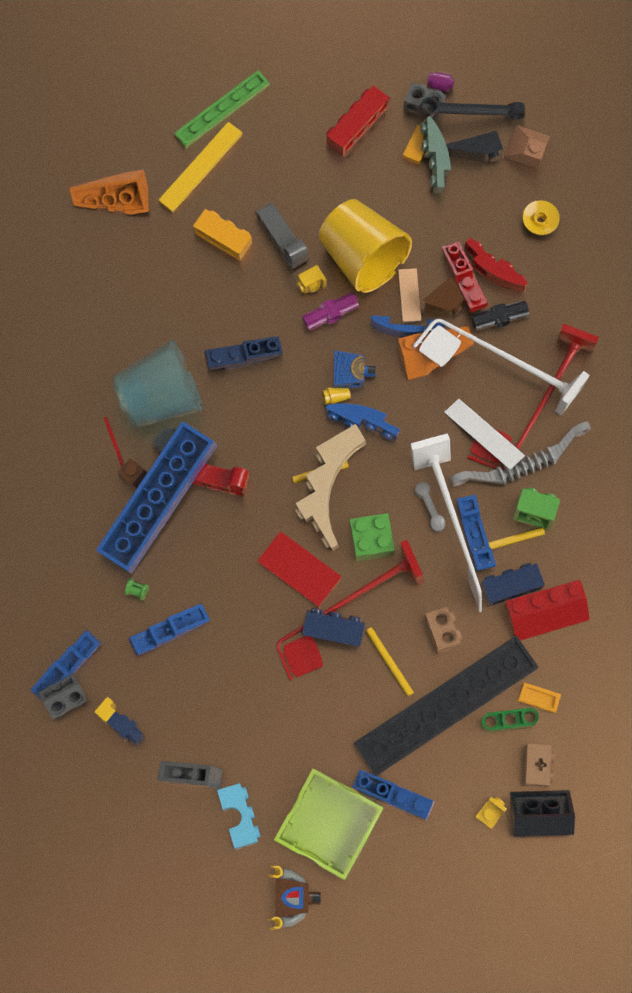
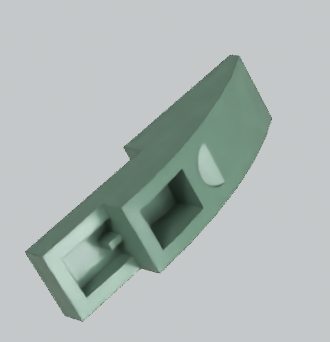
M427 116L420 126V132L423 134L421 150L424 151V158H430L429 168L432 169L430 186L433 187V193H440L445 188L444 176L451 170L450 158L441 131L431 116Z

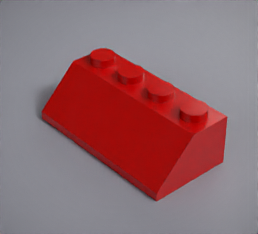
M580 579L511 599L504 604L513 636L517 635L520 641L590 621L587 597Z

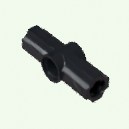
M523 300L509 305H495L487 311L472 314L471 320L475 331H479L493 326L496 328L504 327L510 324L511 321L529 317L530 314L528 305Z

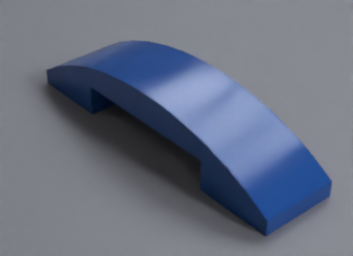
M371 315L370 325L385 334L403 338L423 333L434 319H427L426 326L390 324L389 316ZM436 323L431 329H434L439 325L445 329L446 325L442 323Z
M476 495L458 498L457 505L463 530L477 571L495 567L496 563L486 537Z

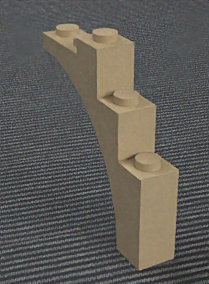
M356 424L316 447L318 453L315 455L320 464H325L306 475L308 479L305 482L311 492H315L296 503L298 509L295 511L301 520L304 518L306 522L314 519L311 522L317 532H322L324 537L321 540L326 548L330 547L332 551L339 548V545L332 532L329 519L331 489L344 463L356 451L366 445V441Z

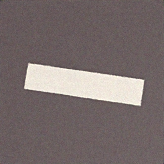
M460 399L445 411L450 418L510 470L525 456Z

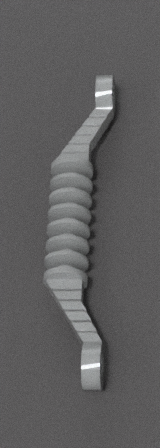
M588 422L574 426L559 444L546 447V454L539 450V457L536 453H532V460L527 455L525 456V462L521 459L518 465L516 464L511 470L504 465L505 471L501 467H497L490 472L463 471L457 473L450 478L452 486L461 485L468 480L505 485L507 484L506 478L511 482L514 481L513 475L520 479V472L527 476V469L534 473V466L538 470L542 469L541 464L547 468L549 466L548 461L552 465L556 464L573 438L586 434L591 430Z

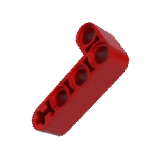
M205 464L192 484L245 496L250 474L248 470L241 467H233L232 470Z

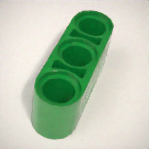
M533 708L489 712L481 719L480 726L487 733L531 728L538 722L539 714ZM527 713L532 714L534 722H527L524 719V715ZM505 716H512L515 721L514 724L508 725L504 720ZM492 718L495 721V726L488 727L485 724V719Z

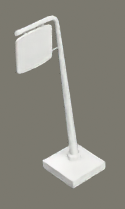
M442 319L432 321L413 345L416 348L419 343H422L419 351L440 367L444 366L455 354L461 341L440 325L431 329L436 323H442L460 333L459 336L461 334L559 388L562 395L555 412L560 416L577 396L590 376L583 371L570 384L562 382ZM431 330V333L426 337L424 342H422L423 338Z
M448 433L411 443L414 471L430 466L433 467L468 563V582L478 605V612H481V588L440 467V463L451 461Z

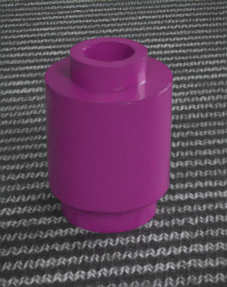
M438 71L430 72L427 86L433 90L449 92V89L454 87L455 79L452 78V74Z

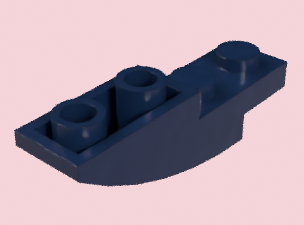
M279 336L243 341L241 345L208 349L204 352L208 370L239 368L263 362L283 354Z

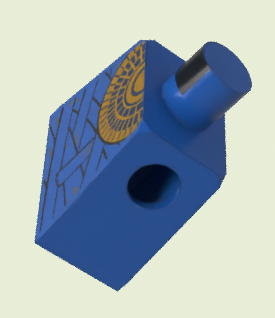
M334 351V388L351 389L363 387L364 377H375L376 366H364L363 355Z

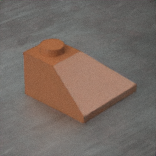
M516 125L504 158L539 169L550 136Z

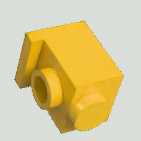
M318 265L298 275L297 286L301 293H312L317 291L320 286L326 287L327 280Z

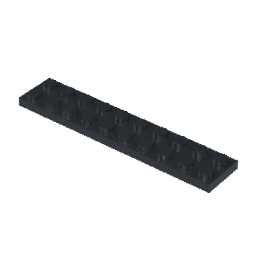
M516 635L354 742V745L372 773L378 776L536 671L539 667Z

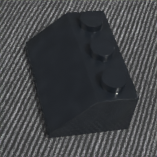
M570 790L510 792L511 824L514 837L574 835L575 812Z

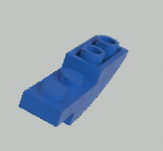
M330 404L325 408V414H327L329 419L333 421L339 420L347 428L356 424L358 429H360L363 424L367 430L371 432L377 431L387 440L393 439L396 441L399 436L400 429L385 422L387 414L376 409L356 404Z
M359 770L352 786L355 790L373 799L424 820H428L435 803L429 798L399 787L395 783L363 770Z

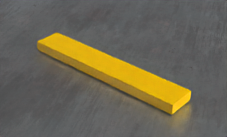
M228 122L158 200L159 203L174 213L243 135L242 131Z

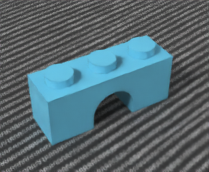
M238 783L217 790L223 811L235 809L242 816L240 824L229 829L235 850L258 843L257 838L261 836L258 826H253L251 819L255 818L252 806L247 807L245 799L249 798L246 787L242 788L241 784Z

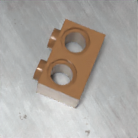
M448 606L425 614L424 618L437 654L460 646L462 635L460 630L455 628L453 622H456L453 611H449ZM442 616L446 619V623L440 625L436 622V618ZM448 634L453 638V641L446 643L443 641L442 636Z

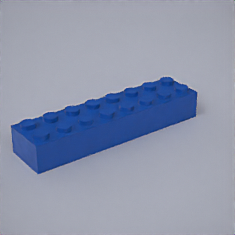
M182 421L96 551L132 574L216 449L217 444Z

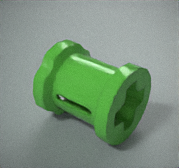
M130 578L124 594H131L143 601L149 585L137 583L134 579Z

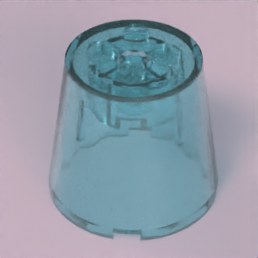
M174 340L168 341L113 376L114 390L120 398V407L123 412H126L128 419L135 428L204 410L191 371H186L183 364L186 360Z

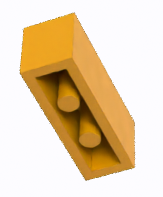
M205 209L193 225L196 235L239 261L252 245V237L249 232L244 229H238L229 220H223L215 211L210 212Z

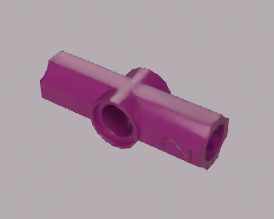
M350 292L336 300L330 299L323 302L319 308L304 314L302 319L306 328L311 331L323 324H332L338 321L342 315L359 308V304L355 295Z

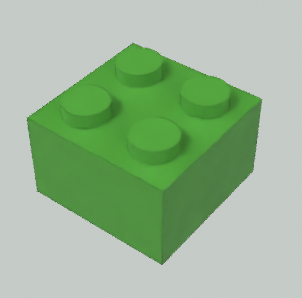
M523 488L517 502L513 520L550 530L555 520L560 499L550 493H545L544 495L538 493L536 489Z
M388 513L350 519V531L356 561L394 556L395 548Z

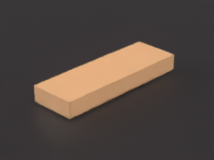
M417 268L399 269L402 323H421Z

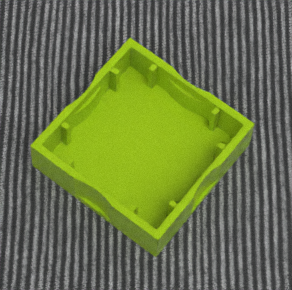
M313 768L299 793L297 801L284 820L274 840L290 850L314 860L322 868L345 880L384 807Z

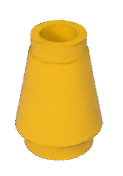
M326 388V390L321 392L324 405L337 404L351 398L349 388Z

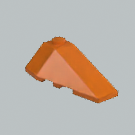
M144 170L125 172L69 188L74 206L92 209L102 208L108 209L111 212L121 211L130 215L149 212L148 184Z
M469 326L459 327L460 329L471 334ZM446 329L461 341L459 348L452 357L457 356L474 345L473 340L462 334L459 336L460 333L453 329ZM428 332V333H427V335L423 338L422 342H424V340L426 339V337H427L431 332ZM423 333L398 339L397 348L407 380L426 376L439 366L419 351L422 343H419L416 348L413 347Z

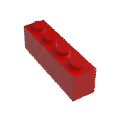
M374 85L370 89H365L358 102L352 103L347 114L341 115L336 126L329 128L326 133V144L344 156L388 108L390 97Z

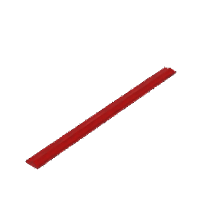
M106 416L103 419L122 467L124 461Z

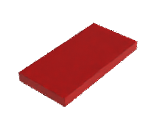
M281 531L257 560V563L318 608L342 579L341 575Z

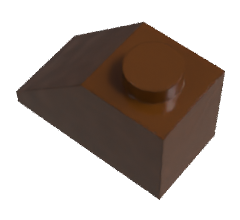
M131 458L118 471L120 479L135 491L147 474Z

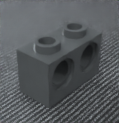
M412 82L404 100V109L420 115L418 108L424 98L432 97L438 103H445L446 95L439 90H432L426 88L423 84ZM414 96H419L421 98L415 99ZM423 104V107L426 111H434L432 105ZM435 114L432 119L437 121L440 114Z
M74 673L38 692L52 719L60 717L88 701Z

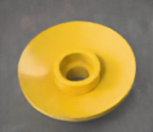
M543 200L534 201L523 212V223L533 234H550L559 224V212L550 202ZM541 218L544 222H538L537 219Z

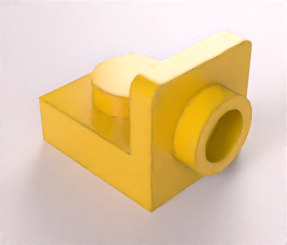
M490 797L475 818L489 829H492L507 810L504 807L505 803L498 797Z

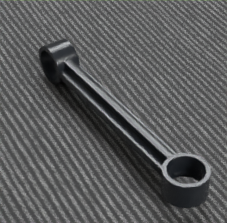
M426 97L418 108L420 115L424 118L427 116L432 118L435 114L508 116L510 120H520L526 116L525 104L522 102H513L508 105L438 103L436 99ZM423 104L432 105L434 111H426L423 107Z

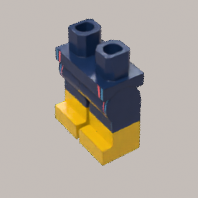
M107 697L95 710V714L118 733L126 743L130 740L138 746L145 737L138 730V724L133 719L130 721L127 716L120 715L115 711V703Z

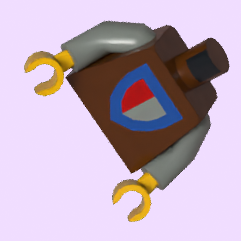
M271 865L270 867L275 869V874H269V877L276 878V917L269 918L268 921L273 920L275 922V927L270 928V930L294 926L305 918V914L308 913V905H320V892H308V883H305V879L296 872Z

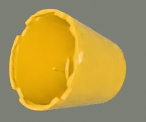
M357 199L348 200L336 207L325 219L319 231L320 242L358 292L362 291L363 293L376 290L389 281L396 274L394 270L400 262L404 264L412 248V239L406 232Z

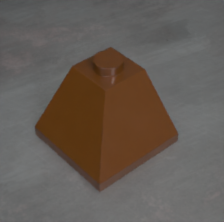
M451 277L422 300V316L449 318L453 314L457 315L462 311L464 298Z

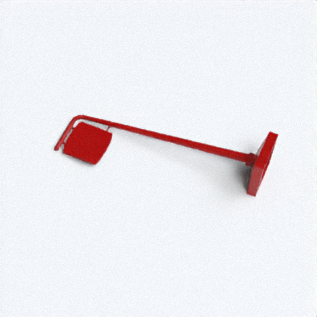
M563 323L558 340L569 344V351L554 378L561 379L574 355L580 349L593 352L599 337ZM552 384L549 385L517 445L513 444L518 450L556 388ZM495 429L498 433H500L505 439H507L511 443V436ZM476 439L474 440L470 451L477 456L468 455V459L494 469L499 467L494 465V462L500 464L502 462ZM478 457H481V458H483V459H485V460L491 461L492 464H491V463H488V462H486V461H483V460H481V459H478Z
M408 540L400 542L403 560L398 565L322 613L330 614L331 611L334 612L401 571H408L417 584L425 582L423 573ZM303 625L281 638L276 644L278 655L289 681L293 680L290 672H293L296 677H300L323 667V660L314 639L310 636L304 635V637L284 645L285 654L281 652L280 644L302 631ZM283 656H286V659H287V661H288V664H289L291 670L288 669V666H287L286 661H285V659H284Z

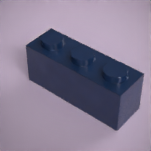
M526 563L521 565L518 570L508 569L503 571L500 576H487L480 586L487 605L490 607L544 588L545 583L537 563L533 565Z
M311 608V611L306 610L302 635L355 646L361 645L365 626L364 621H361V617L350 615L349 618L342 617L341 613L332 611L330 614L322 613V609Z

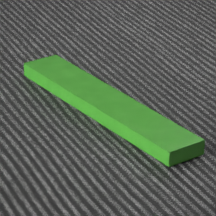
M257 70L177 130L174 136L187 148L270 85L269 81Z

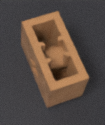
M527 744L525 746L523 786L548 787L550 783H553L554 771H550L551 763H554L555 752L551 751V745ZM538 761H540L541 765H544L541 770H538V767L535 766Z

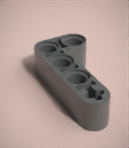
M272 202L255 211L259 222L291 269L308 261L306 245L301 239H296Z

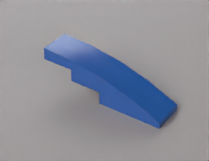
M201 603L172 615L163 622L148 627L146 631L131 636L128 640L136 656H140L208 623L210 619Z
M86 630L74 645H70L59 660H55L32 687L31 691L41 699L38 692L73 673L75 674L102 643L90 631Z

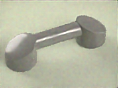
M420 482L416 484L414 493L418 498H423L431 516L430 529L433 532L439 533L445 528V519L438 515L429 495L430 486L425 482Z

